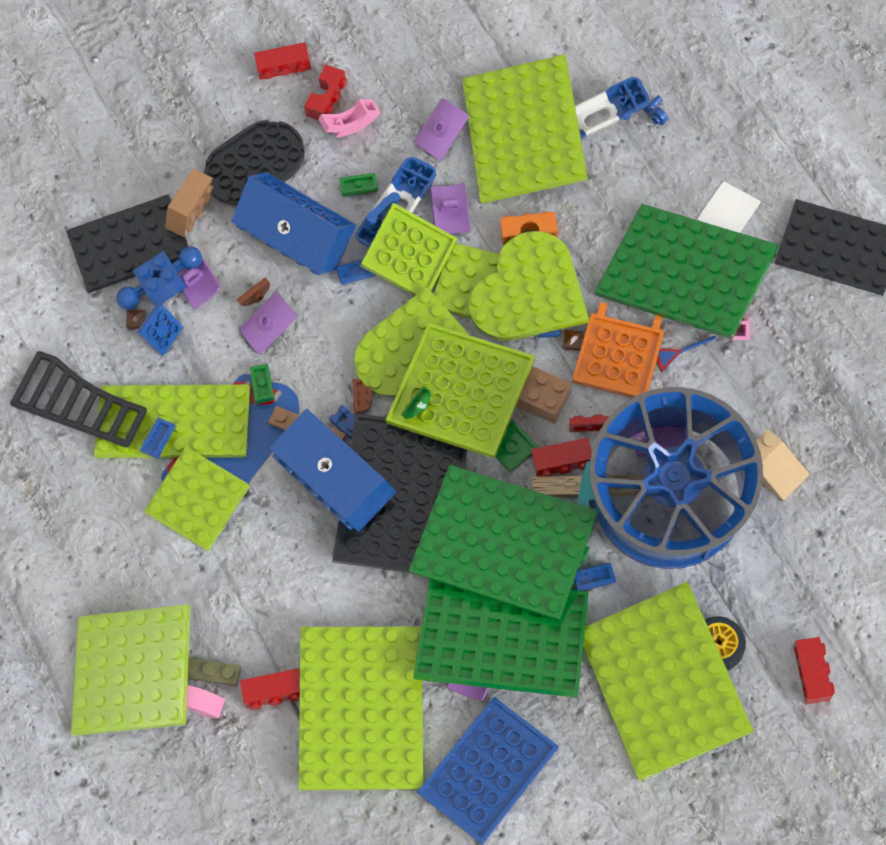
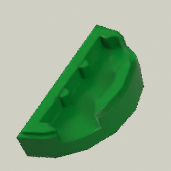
M422 386L401 416L405 419H410L419 412H423L428 407L431 391L427 387Z

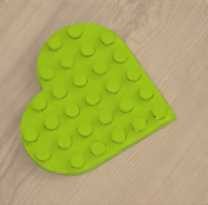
M525 232L509 240L499 253L497 261L498 272L481 280L470 296L469 310L474 325L481 333H485L495 340L512 341L589 323V317L570 252L559 238L545 232Z
M428 287L375 326L359 342L354 357L355 369L359 379L362 380L365 386L371 388V392L380 396L396 397L428 323L469 335Z

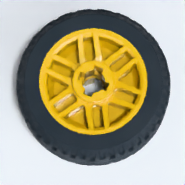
M722 616L707 618L705 621L727 671L738 665L743 657L746 648L745 635L740 626L729 618Z

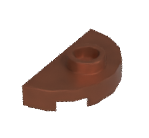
M266 277L241 295L237 299L238 303L242 306H248L260 302L270 288L269 280Z
M352 379L355 414H363L372 404L373 395L371 388L365 386L360 379Z

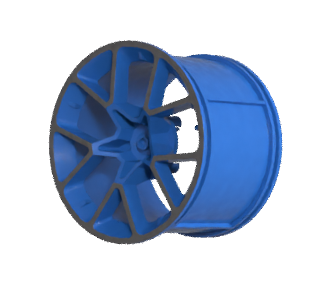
M658 388L628 400L606 420L597 435L591 453L590 481L595 498L593 502L594 509L598 510V522L605 535L618 550L631 559L647 566L661 569H680L700 564L712 558L744 526L754 511L760 496L763 481V463L758 443L750 427L741 415L727 403L711 394L692 388ZM658 427H684L686 440L680 447L662 448L655 442L652 429ZM644 431L647 443L629 438ZM692 431L699 433L700 435L695 437L693 436ZM709 439L725 454L731 465L715 471L704 469L701 461L696 456L697 446ZM620 446L646 453L647 463L644 468L642 481L606 477L607 463ZM735 472L738 484V497L716 479ZM708 486L734 506L731 516L712 532L707 530L688 506ZM610 487L639 490L638 495L624 515H621L615 507L608 491ZM646 494L650 495L659 504L674 508L665 533L659 539L640 532L629 522ZM680 513H684L701 534L700 538L687 541L670 540Z

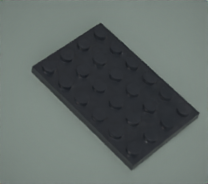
M169 194L66 230L88 293L136 277L133 270L162 251L166 253L172 263L179 259L180 251L188 247V243L185 237L165 228L167 208L171 203Z
M796 199L775 264L883 296L886 290V225Z

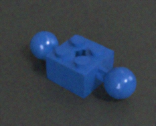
M193 246L185 247L180 251L179 259L174 263L162 251L134 269L133 273L140 285L135 288L129 286L121 288L116 295L117 304L124 310H132L138 306L140 297L145 293L154 305L156 303L162 304L187 288L178 272L184 268L188 270L198 268L202 263L200 250Z

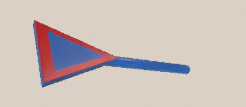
M712 336L682 349H660L657 363L661 372L680 353L715 340L716 337Z

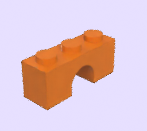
M545 211L539 214L527 213L522 216L509 215L500 218L503 246L513 237L527 230L549 233L558 238L555 212Z

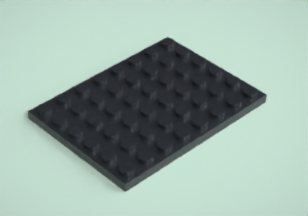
M356 413L350 448L393 487L396 493L359 532L354 528L350 530L340 520L338 521L332 562L409 573L410 565L449 465L465 469L467 449L387 424L386 417Z

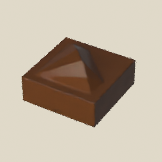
M127 310L126 328L139 329L146 319V310Z
M564 330L562 349L580 351L583 331Z

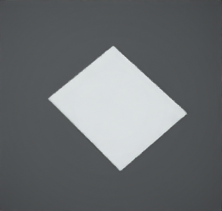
M723 181L697 220L740 233L761 201Z

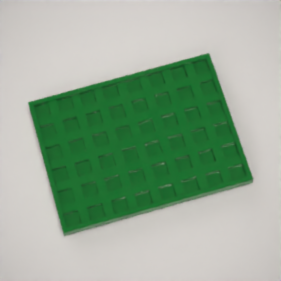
M641 204L594 292L596 296L733 340L778 250V244Z
M449 465L410 565L409 573L561 621L593 530L598 510Z
M430 580L413 675L414 679L578 698L589 592L571 590L561 621H557Z

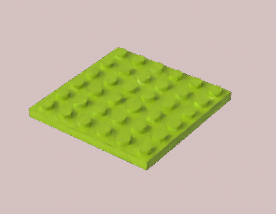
M428 323L386 417V423L495 459L536 358L528 353ZM422 386L427 387L431 391L428 407L410 419L402 417V412Z
M188 604L78 617L71 725L72 735L79 736L186 725L190 606Z

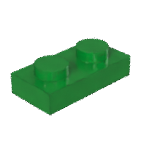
M375 173L339 178L342 197L378 192Z
M262 364L250 367L256 404L275 400L269 365Z

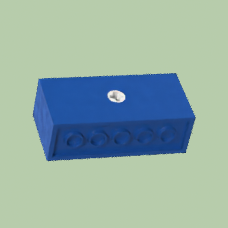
M268 172L248 177L231 220L232 223L237 225L238 229L251 233L253 238L261 239L266 242L268 247L276 248L281 251L283 256L291 257L296 260L295 262L298 265L306 266L316 275L336 270L356 227L355 223Z
M307 408L269 447L274 452L272 457L350 530L354 528L359 532L396 493L393 487Z

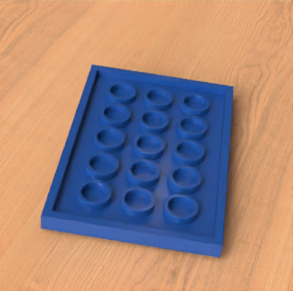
M493 697L417 791V794L479 844L483 845L557 752L559 746L496 697Z

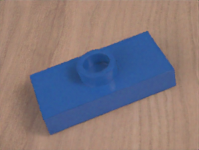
M362 260L336 267L341 285L376 275L360 266Z
M158 417L140 451L158 459L176 428L175 424Z
M611 563L578 570L574 583L576 590L585 591L614 584L616 579Z

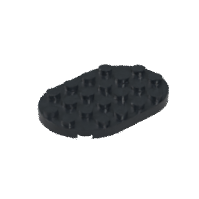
M263 120L246 127L214 149L205 162L204 174L213 178L211 194L221 202L238 205L247 179L251 175L268 172L283 182L287 181L298 172L303 164L305 148L302 137L294 127L282 121L269 122V120Z

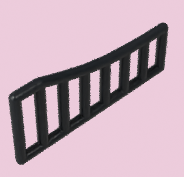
M42 351L36 352L10 401L12 407L125 448L131 445L147 413L146 407L124 400L94 386L70 369L58 357ZM41 359L50 362L29 403L20 402ZM57 366L63 371V374L44 410L35 407ZM70 377L77 383L60 416L51 413ZM84 387L91 393L77 420L67 419ZM97 396L106 400L92 427L84 425L83 423ZM114 403L121 406V409L109 433H106L99 429ZM128 410L138 412L125 439L117 437L116 434Z

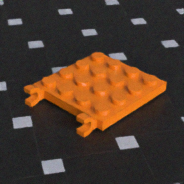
M600 302L597 314L591 313L572 377V383L631 398L649 391L665 332L660 330L662 317L655 315L651 328L606 317L607 303Z

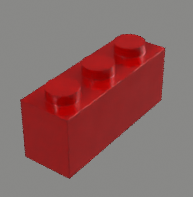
M306 42L254 53L260 80L281 75L286 76L291 73L304 72L311 69Z
M588 438L531 449V458L536 477H547L556 473L567 474L575 469L585 470L586 463L591 460L592 450Z
M820 637L796 640L793 648L805 704L830 701L833 694H835L833 682L829 681L830 666L828 662H825L824 655H826L825 644L821 643Z
M300 668L240 680L243 702L246 709L257 710L266 704L276 706L285 700H290L291 702L299 701Z

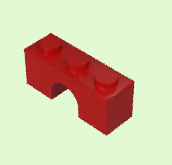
M325 65L318 79L320 88L327 90V92L320 95L310 94L304 106L307 117L318 120L321 114L333 113V107L335 103H338L342 89H345L348 82L344 70Z

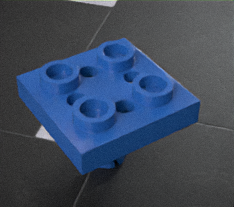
M156 303L136 333L159 355L164 356L184 326L162 304Z

